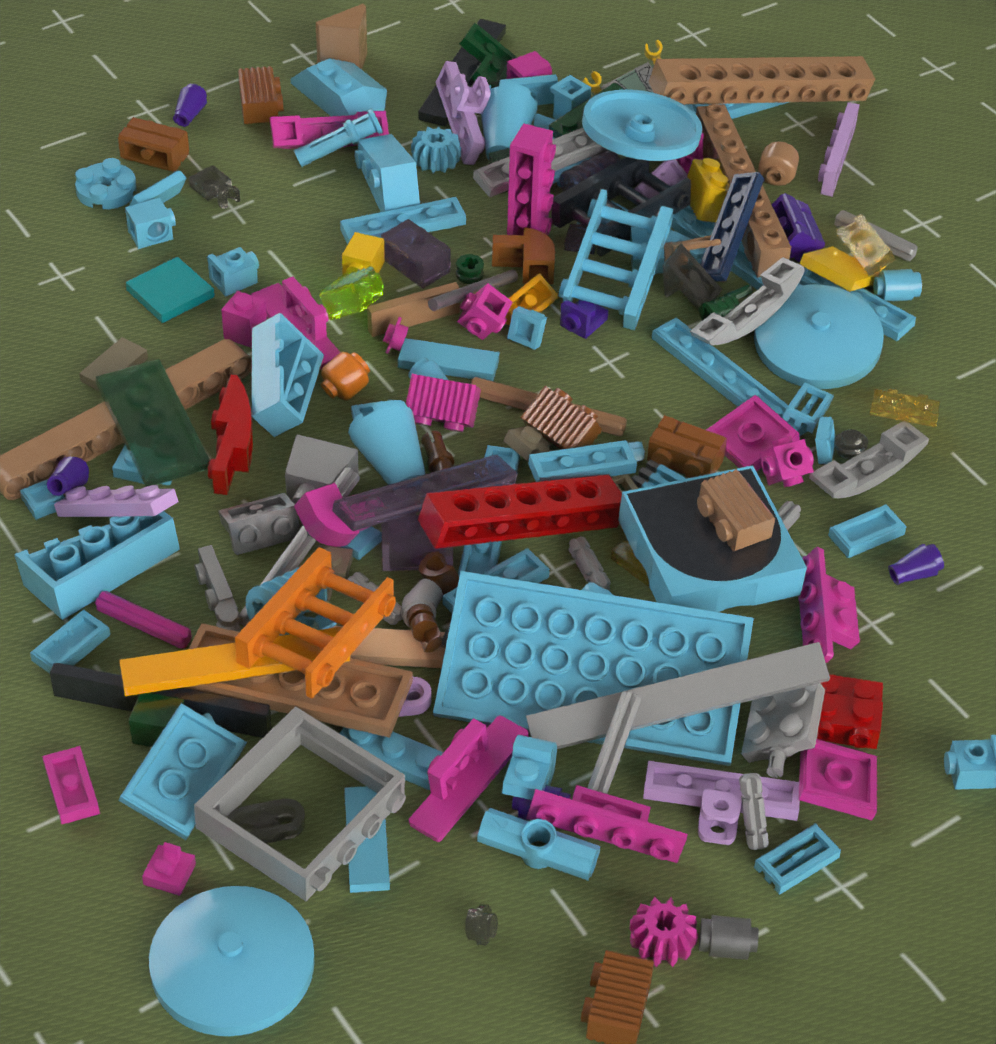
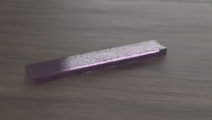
M496 454L335 500L332 511L352 531H356L420 512L427 493L510 485L515 483L518 473Z

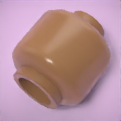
M778 141L768 144L762 151L758 166V172L765 178L764 181L775 186L790 183L796 176L799 155L797 150L786 142Z

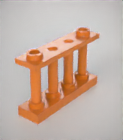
M318 547L235 637L237 663L250 668L259 657L267 656L305 674L306 696L313 699L322 687H327L331 683L335 672L384 616L388 617L392 613L396 604L394 580L387 577L375 591L369 590L334 574L331 552ZM329 587L364 604L353 614L315 596L322 589ZM310 610L343 625V627L335 637H332L294 619L302 611ZM287 632L323 650L312 661L273 642L278 636Z

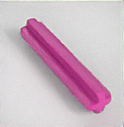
M102 591L95 600L98 611L178 648H186L192 639L189 628L108 591Z

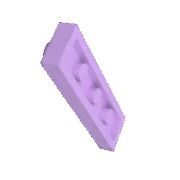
M848 102L845 113H839L836 130H833L830 147H827L824 164H821L818 181L823 182L822 195L833 197L856 128L860 104Z
M151 485L142 489L124 486L117 490H110L109 486L86 490L82 486L67 491L65 493L66 497L55 503L54 506L58 517L156 516L179 501L175 489H159L158 485Z

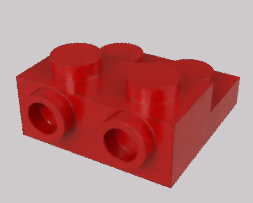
M829 674V681L820 683L825 689L817 739L825 742L851 745L856 748L877 749L882 723L883 683Z

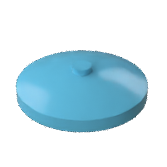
M623 89L600 93L586 103L582 118L585 132L597 144L617 154L641 160L666 161L685 157L696 150L702 134L701 121L688 107L669 97L641 90Z
M817 284L796 286L790 297L777 312L756 328L754 332L757 353L768 369L792 384L802 386L803 383H808L819 389L847 386L865 377L876 366L881 355L884 340L881 321L868 303L855 294L841 288Z
M228 886L204 891L177 906L157 929L149 953L151 982L163 1008L179 1023L190 1029L216 1036H239L254 1033L283 1019L299 1004L307 992L314 972L312 935L300 913L290 903L273 893L246 886Z

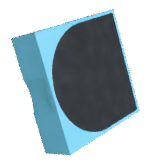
M753 465L737 468V470L775 517V523L771 538L736 551H732L727 541L723 542L720 540L713 522L710 521L709 517H704L700 513L697 505L701 483L704 480L714 479L717 475L721 476L723 473L727 474L735 469L622 492L618 520L635 557L646 570L649 587L656 602L720 612L732 607L754 606L801 595L807 566Z

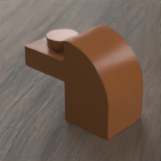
M524 228V236L493 235L492 266L523 267L522 284H527L540 273L549 284L553 285L555 266L554 243L548 235L532 228Z

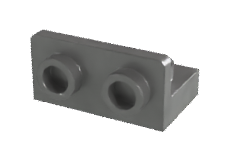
M285 493L219 510L221 524L230 534L232 549L236 555L293 540L300 530V525L294 507L295 504Z

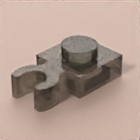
M214 165L189 177V184L193 190L207 201L216 198L218 205L223 209L228 208V198L240 202L239 189L232 186L231 179Z

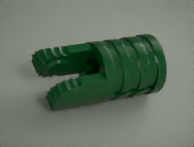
M748 284L715 300L702 303L699 307L701 320L703 321L713 312L722 317L727 315L740 304L739 298L746 297L753 292L751 285Z

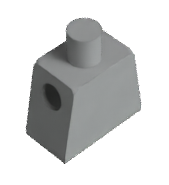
M297 434L285 473L286 495L292 498L291 501L296 504L304 493L334 483L340 473L347 467L352 468L354 472L359 474L358 449Z

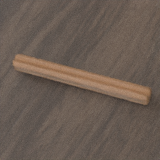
M474 377L470 383L481 389L479 398L525 411L538 395V393L479 377ZM572 403L575 407H578L580 409L581 405ZM589 408L598 416L596 421L601 427L602 432L615 436H622L624 434L627 424L625 417Z

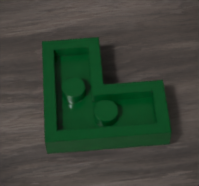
M475 22L459 43L469 54L480 61L471 79L476 81L478 77H486L491 88L499 87L500 80L507 77V61L518 58Z

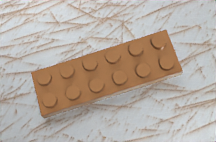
M201 623L189 649L235 643V637L239 632ZM350 658V661L344 662L335 672L331 683L327 687H322L313 699L306 696L305 674L297 670L183 688L270 705V710L287 714L296 706L318 721L390 738L412 685L413 672Z

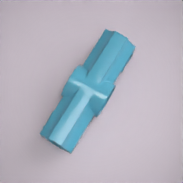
M492 808L485 812L477 835L478 842L520 856L525 864L531 868L542 869L551 867L585 880H589L592 877L600 853V846L558 832L552 823L547 820L534 819L526 821ZM541 841L546 843V845L537 847L531 843Z

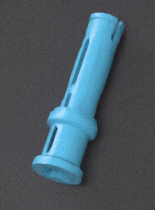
M369 109L367 114L353 121L350 119L346 120L343 123L344 126L338 130L294 149L301 167L350 143L358 145L357 140L376 132L378 134L383 133L373 109Z

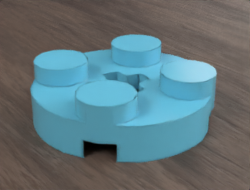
M108 158L102 163L81 168L75 174L77 197L81 203L92 208L93 204L102 205L103 209L121 207L132 200L133 192L137 188L133 171L121 165L120 161L116 158Z

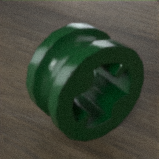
M466 254L457 259L456 277L460 282L473 284L483 279L484 261L481 257Z

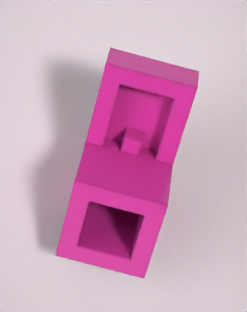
M336 483L304 493L294 505L306 531L318 542L333 547L348 545L360 531L374 525L373 519L383 510L378 497L347 507Z

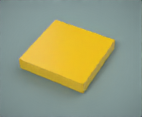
M834 246L804 253L800 261L803 267L849 292L873 285L874 278L878 277L880 273L877 269Z

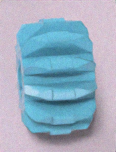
M440 126L437 129L427 127L426 131H417V136L413 138V143H411L413 159L416 161L417 166H421L422 171L432 170L434 174L440 170L445 173L447 168L454 169L456 163L460 161V141L458 135L452 133L451 129L442 130Z

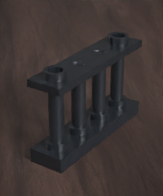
M625 157L555 196L551 207L552 224L562 228L575 220L587 228L590 217H587L592 199H598L601 189L607 190V206L623 210L610 201L616 196L621 195L637 205V207L628 211L630 213L648 218L652 216L657 217L661 206L672 208L674 215L690 205L691 180L685 178L677 184L670 186L649 172V160ZM643 182L659 194L648 199L632 187ZM611 221L605 225L600 223L597 232L629 241L631 227L633 226ZM597 246V254L601 257L612 251V249Z

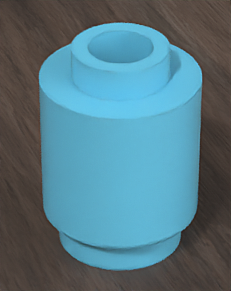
M912 269L881 270L879 276L874 278V294L885 301L913 300L914 297H920L922 292L921 275L919 272H913Z

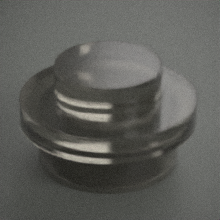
M848 429L836 435L834 446L839 456L845 459H852L867 449L868 439L859 431Z
M480 904L478 908L469 909L465 930L468 940L475 941L477 945L485 946L490 938L496 936L498 918L495 913H492L489 905Z

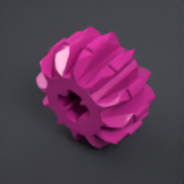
M672 896L666 903H661L654 897L650 906L640 904L637 914L633 915V918L630 920L629 927L631 931L630 943L632 948L639 949L638 954L640 958L652 957L655 967L661 963V960H666L672 968L677 963V958L687 961L691 955V948L697 945L698 940L696 916L688 915L689 909L687 904L678 907L674 906Z

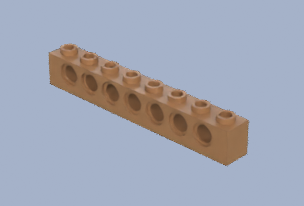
M863 56L656 59L649 84L654 93L669 97L682 104L866 101L875 77Z
M710 104L697 107L696 115L701 121L702 133L704 134L702 155L704 159L711 158L720 163V169L729 179V185L734 174L756 172L725 104ZM763 185L741 241L744 245L747 259L751 262L752 270L757 278L782 257L789 260L791 245Z

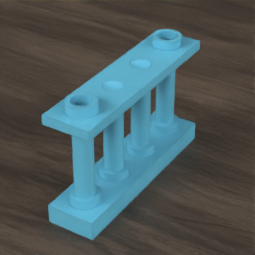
M601 189L598 199H592L587 215V217H590V221L569 279H563L561 283L559 297L563 298V302L565 300L572 302L573 298L618 310L619 314L623 315V328L635 331L672 225L673 209L661 206L657 217H644L607 206V190ZM602 218L647 230V234L651 236L648 243L643 242L640 245L598 233L597 229ZM592 245L638 257V260L642 261L639 270L633 269V271H628L588 259ZM583 271L628 283L632 291L629 297L619 298L578 286Z

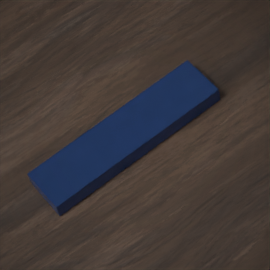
M760 172L734 174L710 240L720 239L721 244L706 248L696 274L700 282L727 281L765 179Z

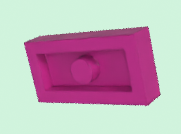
M78 746L42 756L61 825L100 814L81 747Z

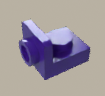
M569 300L561 303L560 326L584 339L589 337L608 320V309L583 300H579L575 304Z

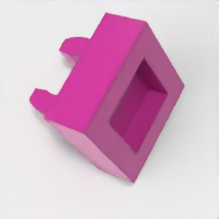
M165 842L163 846L158 845L142 875L143 885L180 896L196 866L195 855L182 852L180 846Z

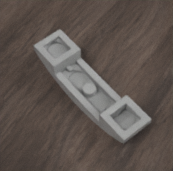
M782 257L760 275L763 282L761 288L724 317L714 312L690 330L691 335L713 346L734 341L752 332L773 316L786 302L800 282L805 272L804 267Z
M904 420L883 432L880 443L841 465L835 460L810 473L809 479L832 498H846L860 494L885 481L903 468L928 444L929 438Z

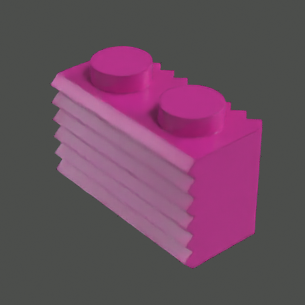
M412 374L406 405L413 411L415 424L431 426L432 421L444 423V429L463 432L464 427H474L481 389L473 384Z

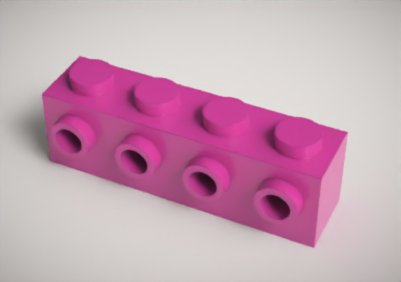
M523 123L510 144L507 235L524 236V228L536 229L546 235L550 233L552 218H549V211L551 210L554 198L553 194H550V187L555 176V170L551 169V163L556 153V145L552 144V130Z

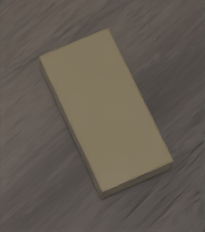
M121 337L79 373L80 381L106 395L148 358L147 349Z

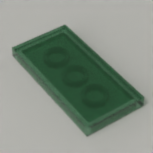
M160 359L96 376V385L145 487L158 485L208 469L210 459Z

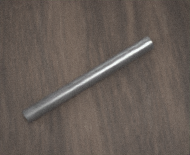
M515 270L506 271L431 298L428 301V306L432 311L442 309L463 301L470 292L476 294L487 283L495 289L517 281L518 274Z

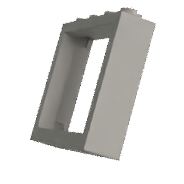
M295 706L194 804L196 829L304 901H307L316 891L320 892L328 885L332 874L341 864L346 865L353 859L358 846L366 838L371 839L376 835L382 821L391 812L396 813L402 807L406 799V795H404L405 775ZM300 745L377 793L305 869L227 818Z

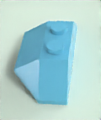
M327 59L291 78L293 86L330 116L355 115L357 112H366L371 108L373 111L385 110L387 89L353 62Z

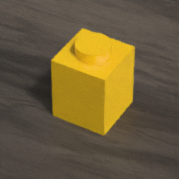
M355 232L342 254L343 279L372 285L385 263L384 239Z

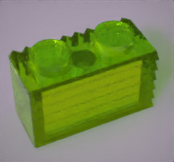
M369 266L361 271L347 273L345 276L341 275L320 291L319 295L329 320H335L363 311L383 296V282L380 275L375 273L374 268Z

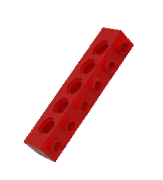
M609 474L427 493L418 521L435 549L617 528L619 525L618 519L622 493Z

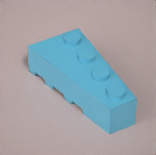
M162 511L156 516L111 517L110 524L102 527H92L90 525L79 529V536L63 542L55 538L45 542V548L29 554L26 549L14 555L23 585L59 618L64 620L94 602L102 591L110 592L177 552L180 550L174 520L169 514Z

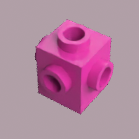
M487 283L476 294L470 292L460 305L463 311L457 322L470 333L483 340L490 333L494 332L497 334L507 321L505 316L513 301Z
M791 436L771 442L773 448L759 453L762 470L766 476L768 486L783 482L784 488L804 482L802 476L814 472L812 467L814 463L813 454L810 448L806 446L805 439L792 442Z

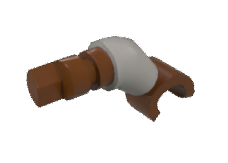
M438 551L429 553L421 560L419 572L423 579L404 597L401 607L404 623L411 628L413 637L421 642L424 652H433L442 644V636L435 620L436 609L443 595L457 588L459 583V576L454 566L448 565L443 555Z

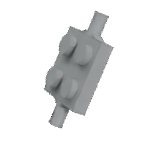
M820 683L752 700L741 752L748 763L767 759L769 760L767 774L772 778H778V776L782 777L784 762L787 757L799 751L815 748L825 689Z

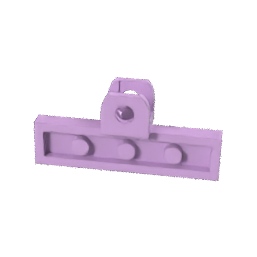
M446 61L436 80V85L452 132L458 135L463 164L474 165L485 147V139L481 134L478 119L474 113H483L489 101L491 91L486 77H478L473 87H469L466 83L465 75L460 74L457 63Z
M648 761L643 799L701 807L698 823L699 838L704 842L730 845L736 838L739 815L743 813L742 793L739 778L743 774ZM760 777L765 816L797 821L800 804L799 782ZM719 826L724 829V832L715 833L710 828Z

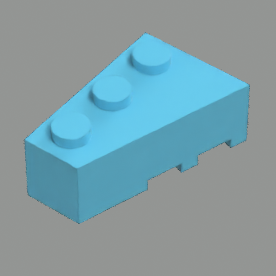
M392 134L357 140L358 150L355 151V162L357 168H361L380 212L420 204L416 161Z
M281 313L252 328L251 416L273 437L303 423L324 354Z

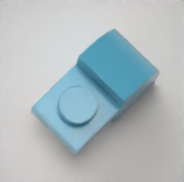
M517 735L513 744L512 758L503 781L502 794L532 800L535 789L544 791L546 785H551L555 772L557 743Z

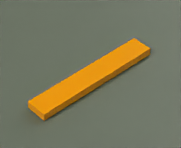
M343 626L321 629L319 631L335 637ZM291 634L278 636L273 642L312 661L323 650ZM235 643L120 660L125 696L295 670L267 656L259 657L250 668L244 667L236 661Z

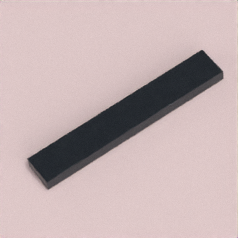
M480 19L477 23L499 43L506 33L505 24ZM461 47L452 62L457 63L460 74L465 75L466 83L471 87L474 83L471 76L480 64V61ZM436 85L418 111V120L446 126L449 120Z
M54 663L50 670L53 693L56 697L132 712L139 694L125 696L122 675L61 663ZM187 688L150 692L184 699L185 706L202 716L205 713H209L215 724L230 732L263 738L272 730L270 705Z

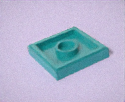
M179 257L173 258L126 282V290L161 323L215 297L214 288Z

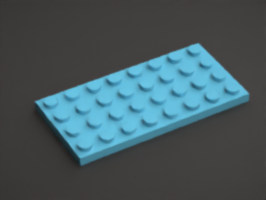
M461 571L433 714L436 717L471 722L475 718L485 725H490L497 716L501 715L530 732L526 719L527 715L747 660L754 618ZM740 703L632 730L629 732L624 748L731 766ZM605 737L588 742L603 745Z

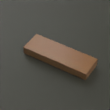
M454 282L367 306L368 331L370 335L374 337L385 334L389 323L396 325L398 317L402 318L400 324L410 327L460 313V302L436 311L430 310L428 306L429 299L459 289V286Z

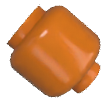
M340 352L321 369V375L324 380L321 386L327 395L333 399L338 396L343 400H350L369 383L368 373L370 369L363 358L357 353Z

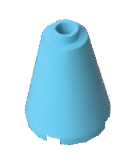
M499 82V87L491 88V85L489 86L491 91L490 98L481 114L486 156L493 163L510 156L511 142L523 123L531 125L537 113V99L535 98L534 100L531 96V91L527 87L518 83Z
M388 400L371 406L373 409L372 413L364 417L361 412L350 424L348 433L354 445L397 495L405 497L415 496L423 489L426 483V475L413 411L401 400Z

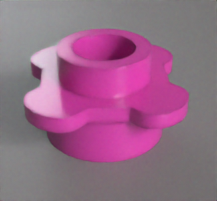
M398 317L396 325L389 323L383 338V342L388 343L385 351L387 354H389L391 348L400 351L409 327L400 324L401 317Z

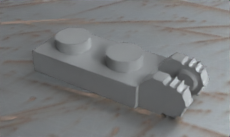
M212 545L198 548L200 563L194 565L199 584H206L208 590H205V596L210 611L215 610V615L218 619L216 626L240 632L239 611Z

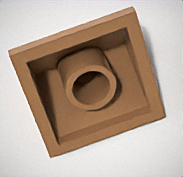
M364 4L316 22L317 64L327 59L353 62L360 69L363 68L367 56L366 6Z

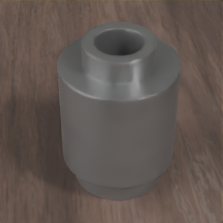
M712 915L711 919L701 918L699 951L709 952V956L748 960L749 952H757L759 929L751 927V919L717 915Z

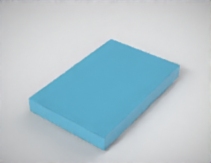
M181 703L120 795L119 801L182 839L187 840L196 825L194 804L233 767L247 742Z

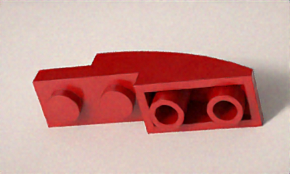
M232 374L227 387H222L220 391L219 410L213 411L211 419V429L216 430L217 455L215 459H210L208 478L213 479L214 494L228 495L235 471L249 473L253 455V430L249 398L238 375Z

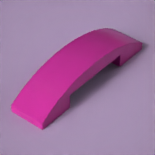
M386 110L374 111L383 133L378 134L376 132L363 139L389 134ZM368 111L357 112L355 115L300 118V115L270 117L273 148L297 149L344 126L343 123L346 120L350 119L353 121L367 114ZM350 143V144H348V145H346V146H343V147L358 146V145H356V144L353 145V143Z

